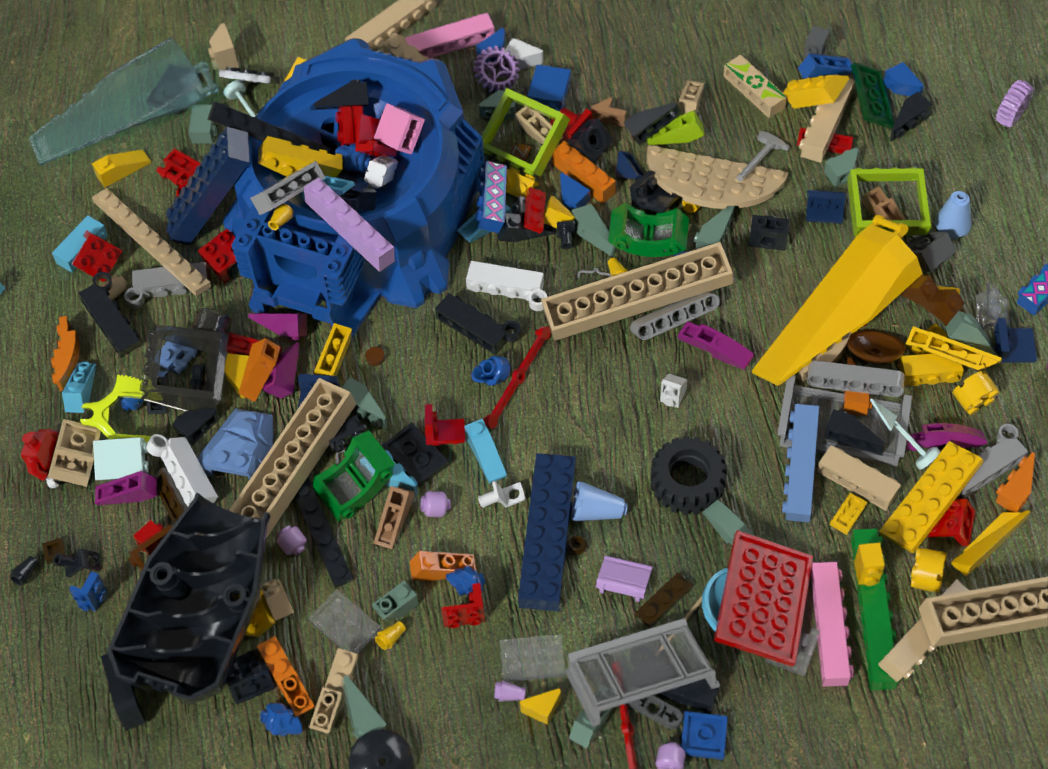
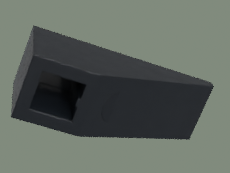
M918 91L904 101L891 131V142L896 138H901L906 131L914 129L919 122L925 121L930 117L933 104Z
M505 213L504 224L500 232L497 233L499 241L519 242L556 233L555 227L544 223V229L540 234L524 228L525 215Z

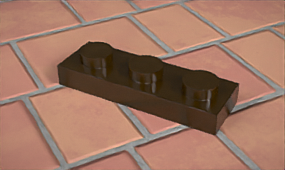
M161 468L154 476L157 479V492L175 524L186 510L187 505L167 468Z
M677 572L635 612V616L651 629L692 589V584Z

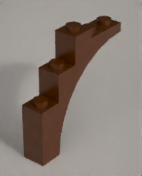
M930 275L920 276L900 294V296L908 298L931 312L946 326L958 311L965 313L962 309L965 303L956 289L939 290Z

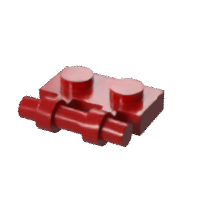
M174 148L163 159L166 166L164 168L158 166L156 172L162 178L169 179L174 185L179 186L184 181V178L188 177L201 163ZM173 170H175V171H177L178 173L175 175V174H173V173H171V172H172Z

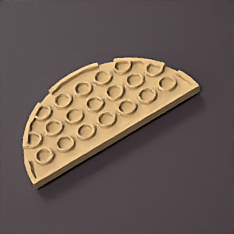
M648 145L646 163L650 171H655L657 184L669 194L675 193L683 197V201L703 207L727 209V206L738 205L739 208L760 204L772 198L775 192L783 188L789 173L756 166L740 182L737 180V176L748 165L746 163L732 162L726 159L722 160L710 156L681 152L675 149L660 148L658 146Z

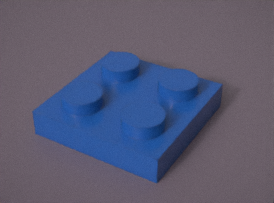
M685 711L681 745L685 755L723 760L727 716Z

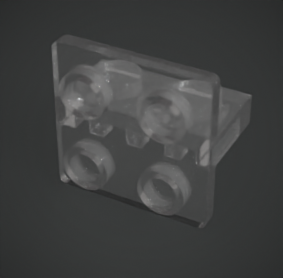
M988 282L986 283V292L975 295L977 322L982 329L995 326L998 318H1006V326H1008L1010 322L1007 313L1008 299L999 292L997 287Z

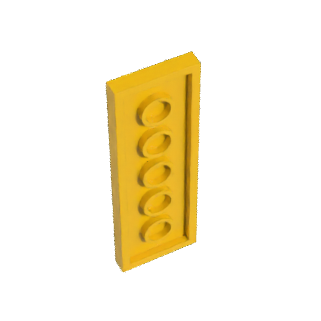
M949 441L880 529V535L914 554L984 463L983 458Z

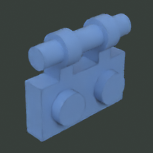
M174 332L153 358V362L167 371H170L175 366L173 372L179 375L182 371L186 370L189 361L197 356V351L201 346L195 342L192 347H189L191 341Z

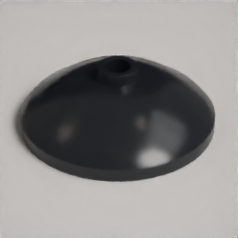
M377 729L365 733L354 743L349 754L348 764L349 769H412L413 756L408 743L403 737L390 730ZM381 757L386 759V764L384 766H381L378 763V760Z

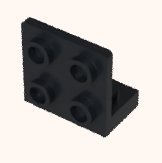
M650 170L629 187L633 207L653 210L659 213L664 212L681 197L675 193L671 195L663 188H658L655 171Z
M357 415L346 419L335 437L329 440L328 448L331 453L334 451L339 453L345 450L346 446L350 445L353 437L367 431L366 425H361Z
M258 648L247 651L245 654L235 658L226 681L236 705L275 689Z

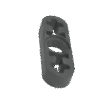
M638 687L630 688V689L627 691V693H628V692H631V691H635V690L641 689V688H638ZM653 695L641 698V701L635 700V702L627 703L632 709L668 729H677L682 723V713L680 710ZM655 703L659 705L660 710L657 713H651L648 710V706ZM676 715V720L669 722L668 716Z

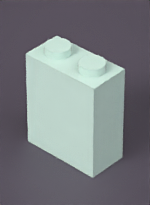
M144 438L93 441L95 480H114L139 471L148 473L149 463L145 461V453H148L146 449L147 442H144Z

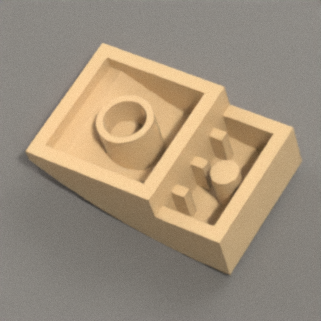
M63 419L48 478L87 487L94 461L93 441L99 440L101 431L96 427Z

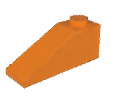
M847 357L846 364L855 365L852 358ZM844 391L843 411L851 415L867 416L868 409H872L870 399H873V397H869L868 393Z

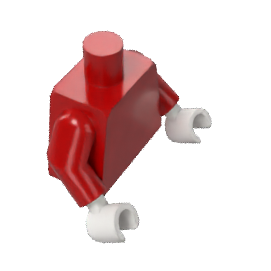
M39 429L37 432L31 431L22 437V441L25 444L21 451V457L26 463L27 471L42 481L46 480L50 488H56L59 484L55 483V481L60 482V480L48 478L60 432L53 429Z

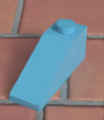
M483 419L464 426L466 439L488 483L490 484L493 481L507 477Z

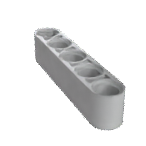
M709 291L677 301L633 321L630 327L631 332L640 339L647 340L716 309L719 306V297ZM710 297V301L706 304L707 298ZM694 304L693 309L690 311V306ZM677 311L676 317L673 318V314ZM661 318L659 325L656 326L657 320ZM644 326V330L639 333L640 328Z
M813 361L808 365L807 383L810 386L898 397L904 393L905 377L902 372L896 370Z

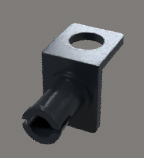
M575 221L557 222V238H561L562 249L572 248V238H575Z
M79 549L71 556L57 553L53 558L54 565L65 567V574L68 578L83 568L97 572L101 570L100 554L98 552ZM88 556L94 558L95 565H91L88 562Z

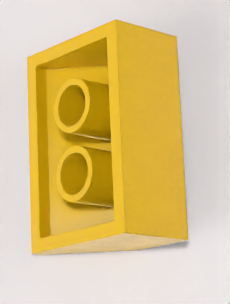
M827 75L792 80L787 84L783 94L787 97L793 108L834 103L848 82L849 77Z

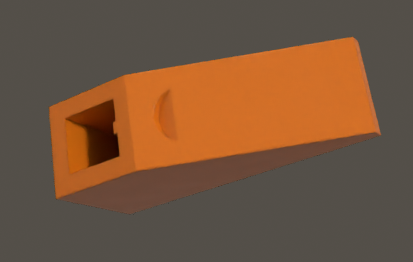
M266 338L252 344L238 394L253 402L256 401L276 364L280 346Z
M1033 452L1028 458L1026 456L1023 457L1018 465L1020 468L1017 471L1013 470L1007 478L1009 480L1007 484L1002 483L996 491L998 497L995 502L1010 512H1019L1031 494L1035 453Z
M418 551L409 562L412 580L418 581L446 579L447 573L466 566H471L472 569L476 570L474 554Z

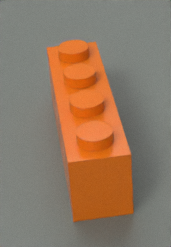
M565 141L555 148L552 154V164L564 174L589 189L590 195L602 204L615 195L616 181Z

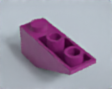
M299 343L288 347L280 355L263 386V391L280 399L293 393L295 374L297 372V358L299 356Z

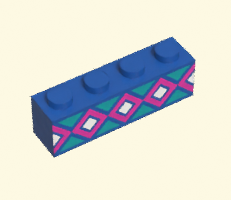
M486 161L483 168L480 167L478 178H480L477 187L479 196L476 206H479L476 213L478 229L499 233L504 224L507 166Z
M1048 263L1044 265L1039 275L1035 274L1031 278L1027 287L1024 285L1018 292L1017 304L1034 316L1048 304Z

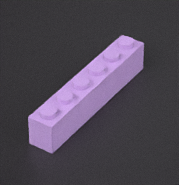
M317 178L304 187L305 202L379 272L395 262L394 246L325 182Z

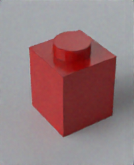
M150 520L133 535L136 544H140L162 529L163 526L160 523L156 525ZM166 535L146 547L143 551L150 556Z

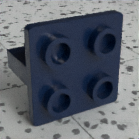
M808 190L806 221L842 224L846 193Z

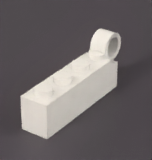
M475 261L470 263L466 277L467 289L474 292H486L492 295H504L510 298H522L529 301V306L532 310H543L542 302L536 303L533 301L535 298L543 299L547 297V294L542 290L544 285L543 273Z
M152 435L146 445V449L151 455L162 458L187 507L193 501L196 493L201 494L204 498L214 503L218 496L186 437L170 438L167 440L162 435Z

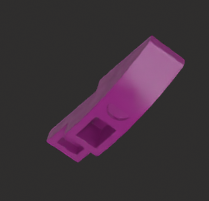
M686 322L678 334L679 340L710 352L713 358L742 370L747 368L754 357L751 351L735 340L704 324L698 326Z
M959 424L922 425L923 432L909 434L921 448L939 447L943 444L947 445L949 441L962 448H976L987 444V439L982 431ZM906 439L907 451H917Z

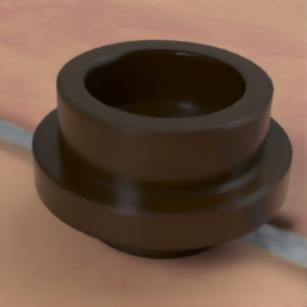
M573 536L567 541V550L570 554L581 555L586 551L587 543L581 536ZM578 544L580 548H574L573 546Z

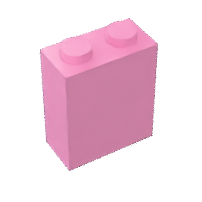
M386 103L374 139L398 151L412 155L425 119Z

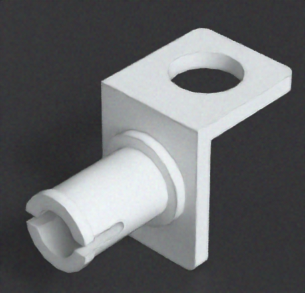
M493 481L494 491L478 496L479 503L483 508L496 502L501 503L507 508L526 500L523 486L520 482L502 489L496 481ZM512 490H519V496L516 499L509 497Z

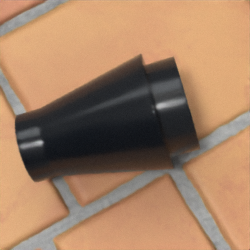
M28 556L26 560L11 570L10 579L19 586L26 584L38 565V561L34 557Z

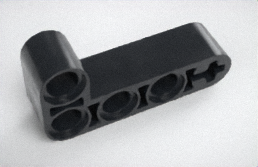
M108 653L102 655L101 659L114 708L124 730L128 731L145 724L146 721L137 701L134 687L116 677Z

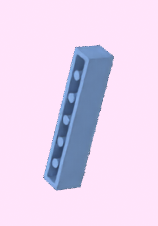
M795 404V411L790 412V422L793 423V429L789 428L788 440H792V446L787 448V458H790V465L786 464L785 476H789V483L784 484V494L787 495V501H783L782 513H786L785 520L810 523L819 406Z

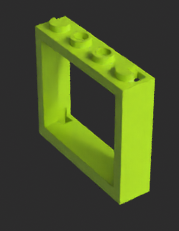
M506 88L482 134L483 153L488 156L494 154L496 155L495 158L503 163L508 161L510 166L518 170L520 167L525 169L524 172L528 175L533 176V174L541 177L570 119L559 111ZM513 101L555 120L532 165L491 146Z
M923 168L850 169L847 182L854 236H857L873 222V220L862 221L858 182L916 181L921 220L890 221L898 224L903 223L908 226V231L904 236L928 234L931 228ZM881 226V227H880V228L885 229V230L890 231V232H894V231H895V230L889 229V228L884 227V226Z

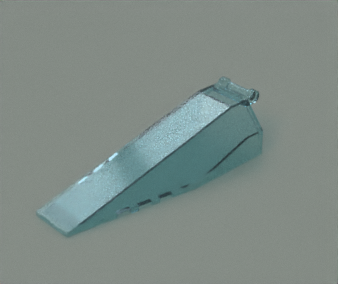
M172 37L111 72L95 85L96 88L83 94L80 101L69 105V109L66 112L55 116L50 122L46 123L29 137L38 163L40 165L46 164L152 120L189 108L209 94L217 93L219 88L210 75L207 62L203 61L193 66L182 48ZM202 72L208 86L203 87L199 79L198 73Z

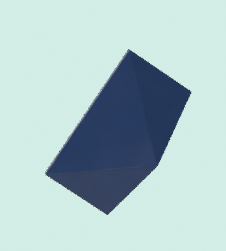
M622 150L618 153L615 178L638 180L645 174L632 153Z

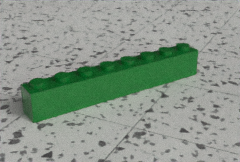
M853 529L850 538L853 562L855 561L859 545L880 543L882 548V537L878 536L877 529ZM855 570L870 690L896 689L898 682L878 665L894 648L893 643L896 641L895 630H891L890 624L893 623V614L888 609L890 593L886 592L885 585L888 583L887 573L882 572L879 583L873 586H866L865 584L858 585Z

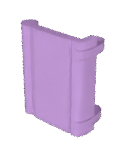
M605 555L597 578L596 588H599V593L604 594L605 590L633 596L635 597V602H640V598L644 599L653 566Z

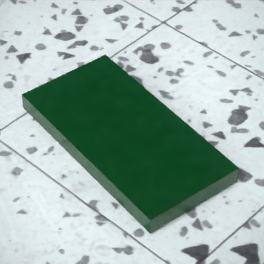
M854 62L851 65L864 121L892 129L894 119L882 72Z

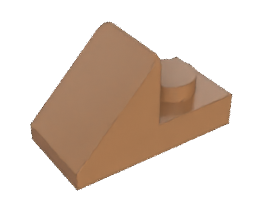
M613 97L591 106L592 119L599 118L601 123L625 127L623 122L626 121V110L612 108Z

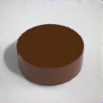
M371 347L365 353L366 361L371 366H379L384 362V352L379 347Z

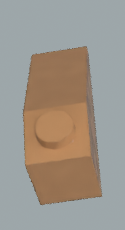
M390 486L373 544L389 549L394 548L410 511L415 494L414 491L398 486Z

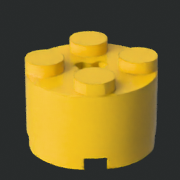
M979 371L963 381L964 384L961 388L958 385L952 392L970 416L979 411V407L983 404L985 406L992 404L995 401L994 397L1000 393L986 371H983V373Z
M917 548L916 562L913 565L911 574V587L940 593L947 553Z

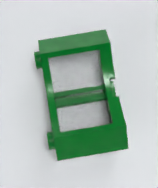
M624 203L612 210L608 242L620 250L638 256L663 257L675 255L687 248L689 218L678 208L657 213L656 215H646L644 211Z
M369 430L352 438L348 449L344 453L345 458L339 465L334 463L327 470L314 477V491L338 522L351 518L356 511L368 503L382 489L393 475L395 463Z

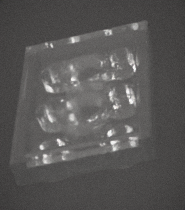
M337 589L308 617L309 622L337 646L356 654L382 630L379 624Z
M562 635L500 640L503 681L566 676Z

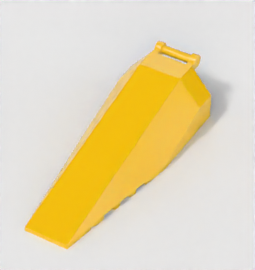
M879 214L875 215L873 222L856 236L752 369V373L779 386L802 368L812 362L811 359L816 355L826 353L827 348L833 343H840L843 336L849 332L853 334L870 322L923 273L917 256L901 239L907 233L908 226L903 223L898 224L887 220ZM881 226H884V227H887V228L892 229V230H895V231H894V232H890V231H887V230L882 229V228H880V227H881Z

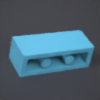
M87 216L52 252L55 262L72 273L77 269V267L72 265V262L86 240L83 237L85 231L88 230L104 240L108 236L105 226L90 216Z

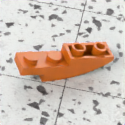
M67 316L59 317V325H57V332L60 336V340H58L59 349H54V357H51L53 369L55 368V373H52V380L54 385L57 384L60 391L64 390L77 365L80 349V340L76 331H71V324Z
M276 636L257 645L271 675L294 715L298 717L314 708L312 700Z

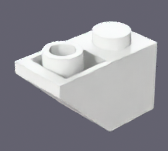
M513 38L504 50L505 53L508 50L511 51L510 57L515 55L513 61L519 62L515 67L520 69L543 63V50L526 44L523 41Z
M668 374L662 380L660 402L667 406L679 408L687 388V379Z

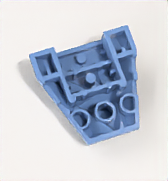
M235 408L199 455L198 461L205 474L213 477L216 470L247 476L250 480L273 446V415Z

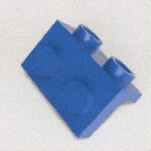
M90 572L82 589L74 586L69 588L73 599L78 604L77 606L85 611H89V609L97 611L101 602H104L107 597V589L99 574Z

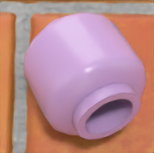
M428 491L425 496L421 497V512H424L427 517H443L446 511L450 510V499H447L444 492Z
M289 525L277 534V544L286 555L294 554L297 556L305 550L304 545L307 539L298 527H291Z
M674 742L660 746L657 753L656 767L658 769H683L685 751Z

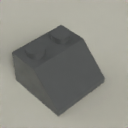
M928 232L927 235H919L907 244L917 256L921 270L928 272L935 271L938 265L949 260L951 255L956 252L948 232Z

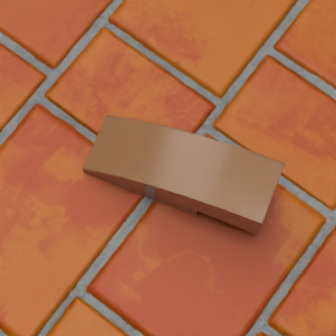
M880 186L865 193L861 199L873 217L879 214L887 220H906L893 199H888Z

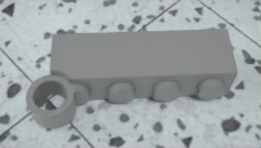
M315 161L250 199L259 215L301 193L306 185L317 178L323 180L325 176Z
M206 262L191 264L209 280V270ZM165 267L132 271L133 287L125 292L124 298L130 308L137 309L143 306L145 299L150 297L183 295L192 292ZM133 296H139L136 300H130Z
M1002 425L996 436V445L993 447L988 446L981 452L979 457L983 458L984 463L960 492L959 496L962 499H965L1020 463L1024 456H1027L1028 451L1018 441L1019 432L1014 425ZM1008 432L1013 438H1006L1002 433Z

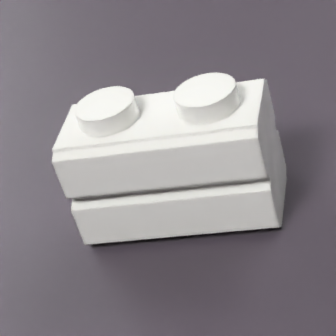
M385 155L369 161L368 171L364 180L371 187L379 189L380 186L393 180L394 170H396L398 161Z

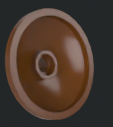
M873 330L858 331L851 334L847 341L849 350L855 356L873 364L894 362L905 353L904 343L899 338L885 332Z

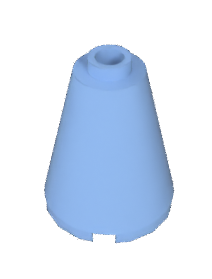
M954 192L937 213L934 225L938 232H948L950 239H958V237L966 236L972 226L970 199L965 192Z
M577 482L573 494L575 499L571 506V520L621 519L622 515H626L627 503H624L623 498L585 482Z

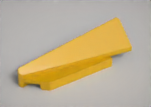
M914 326L906 342V345L923 348L926 352L977 371L1002 362L1001 357Z
M1031 511L1002 512L950 564L967 577L1029 517Z

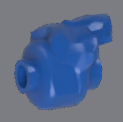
M350 144L349 147L342 145L335 150V154L342 155V164L347 172L356 171L364 173V171H367L369 161L373 160L371 155L356 152V144Z
M491 356L487 360L481 361L478 366H475L471 378L475 382L486 383L487 385L500 384L510 373L509 361L504 357Z
M471 566L455 569V571L446 574V579L456 588L459 596L466 595L469 597V592H473L472 584L480 583L481 592H483V585H486L483 574H478Z
M269 703L266 705L265 710L261 711V723H264L265 728L271 734L284 737L287 734H301L302 725L299 718L293 717L292 709L286 708L283 703Z

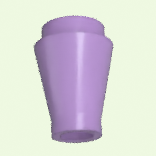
M503 680L502 682H496L494 699H499V701L524 700L525 688Z

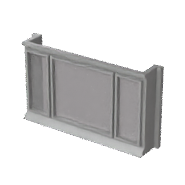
M795 376L787 380L777 435L781 436L779 446L787 448L792 446V440H788L789 428L793 429V423L790 422V412L795 411V404L819 406L816 453L825 454L832 445L835 448H841L846 454L861 461L897 467L899 457H904L906 438L895 426H893L891 431L888 429L873 404L872 409H868L867 416H853L885 443L881 456L824 438L833 409L843 411L844 394L795 386ZM904 395L902 404L874 399L897 416L896 421L906 432L908 431L912 396Z
M685 618L569 653V668L565 669L592 727L600 725V711L705 678L711 689L719 687L716 672L710 666L691 633Z

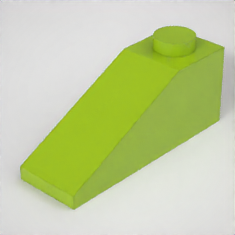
M692 110L673 120L648 138L647 142L649 145L689 143L705 136L703 123L695 111Z

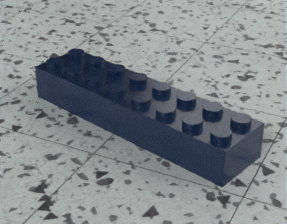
M226 127L223 133L219 134L218 140L211 146L209 153L204 156L200 166H197L193 176L189 177L187 185L181 189L180 195L174 199L171 208L167 209L169 241L190 245L250 162L248 132Z
M536 453L518 593L519 608L557 612L560 610L576 470L575 456Z

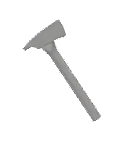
M761 131L757 139L766 145L737 176V180L743 181L772 149L788 151L790 147L776 136Z

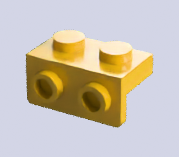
M510 167L506 171L507 193L516 197H526V191L529 187H538L539 183L535 182V177L528 174L524 177L519 174V170Z
M262 590L260 600L245 634L248 636L260 637L276 623Z

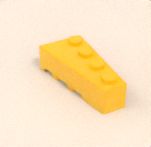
M267 136L258 148V164L284 176H289L316 161L324 176L336 178L342 171V155L337 153L335 155L327 154L325 150L319 149V151L308 149L309 146L306 145L296 146L292 145L290 141Z

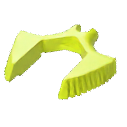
M117 375L116 384L109 395L99 402L84 403L81 408L91 409L94 414L90 419H80V422L86 426L96 427L108 440L140 437L144 438V442L148 443L151 436L116 434L108 424L110 407L119 398L159 400L163 399V394L161 392L158 393V389L155 390V387H151L146 382L139 381L138 378Z

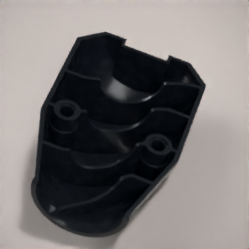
M199 493L195 494L193 501L147 559L109 645L107 653L116 677L148 693L153 689L162 693L164 691L170 692L172 696H175L186 705H193L222 692L260 600L267 526L271 518L268 512H264L262 519L251 518L224 509L207 500Z

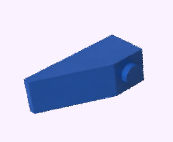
M809 53L798 67L803 79L835 74L840 76L853 74L850 59Z

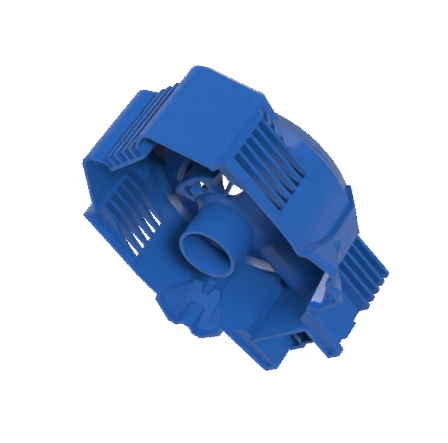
M359 38L346 40L296 65L292 77L283 82L278 93L261 108L255 118L319 144H322L321 137L335 143L338 148L341 146L337 139L339 123H336L335 118L338 109L310 110V106L340 87L350 83L351 80H361V82H367L369 102L363 108L364 115L381 119L386 103L425 119L412 155L397 150L396 157H390L400 160V162L397 164L396 170H394L393 180L387 183L386 191L375 190V210H355L394 246L395 262L379 272L303 200L302 192L284 202L293 210L292 219L279 227L278 230H272L268 226V222L275 208L259 215L250 198L287 176L258 164V148L263 142L249 136L250 162L234 183L237 197L223 219L224 228L228 229L235 236L232 249L238 263L239 273L242 277L252 279L254 283L253 294L249 303L251 311L267 313L270 306L282 305L312 314L314 319L330 323L331 326L336 323L351 328V339L381 296H384L392 304L418 308L424 304L425 295L428 293L441 294L447 290L450 265L446 255L454 245L459 235L457 230L464 224L478 194L477 187L480 181L478 172L480 167L483 168L484 166L482 136L464 119L463 110L446 65L438 59L412 62V59H403L402 56L394 57L391 53L383 54V51H372V48ZM335 122L334 134L322 130L325 124ZM357 172L363 178L364 173ZM322 300L326 301L327 308L320 307Z

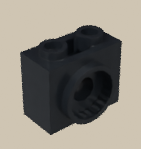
M598 118L587 120L567 143L592 163H595L598 157L609 149L613 139Z
M753 215L749 247L785 251L790 219Z

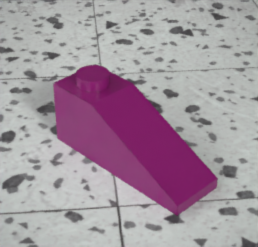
M307 313L248 314V318L280 336L289 337V340H300V336H307Z
M139 471L98 485L95 491V504L133 503L154 498L157 491V479L143 471Z

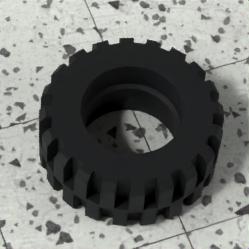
M683 436V439L680 440L678 437L672 439V443L666 442L662 445V449L657 450L655 458L652 460L650 481L651 489L655 492L654 496L658 501L661 500L662 506L665 508L671 507V511L675 513L681 511L682 515H688V512H693L696 515L700 514V510L704 511L716 500L722 498L726 486L727 465L725 464L724 456L722 454L719 455L720 450L716 446L711 447V442L707 440L705 442L700 441L701 438L699 437L689 439V436ZM692 465L700 468L706 474L707 479L696 486H684L677 483L670 473L679 466Z

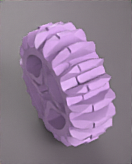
M495 46L494 49L488 47L487 51L482 50V55L478 54L476 57L478 60L474 62V65L477 66L473 68V71L477 72L474 78H480L477 83H483V89L489 87L488 92H492L493 89L495 92L498 90L505 91L506 88L511 89V85L516 84L515 79L519 78L517 73L520 71V68L515 67L519 62H514L515 55L510 57L511 51L508 50L505 53L504 47L500 51L498 46ZM489 58H497L495 63L485 62ZM503 61L507 64L508 68L503 65ZM485 71L490 74V79L486 76ZM498 77H508L504 82H496Z
M1018 80L1008 90L996 114V121L1001 125L1009 128L1012 127L1024 113L1033 94V87L1028 82Z

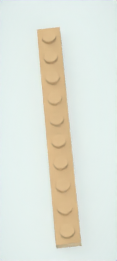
M107 188L92 197L93 202L195 296L211 287V283Z

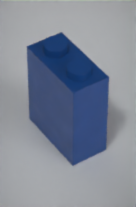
M537 64L527 97L556 111H560L564 107L570 86L571 70Z

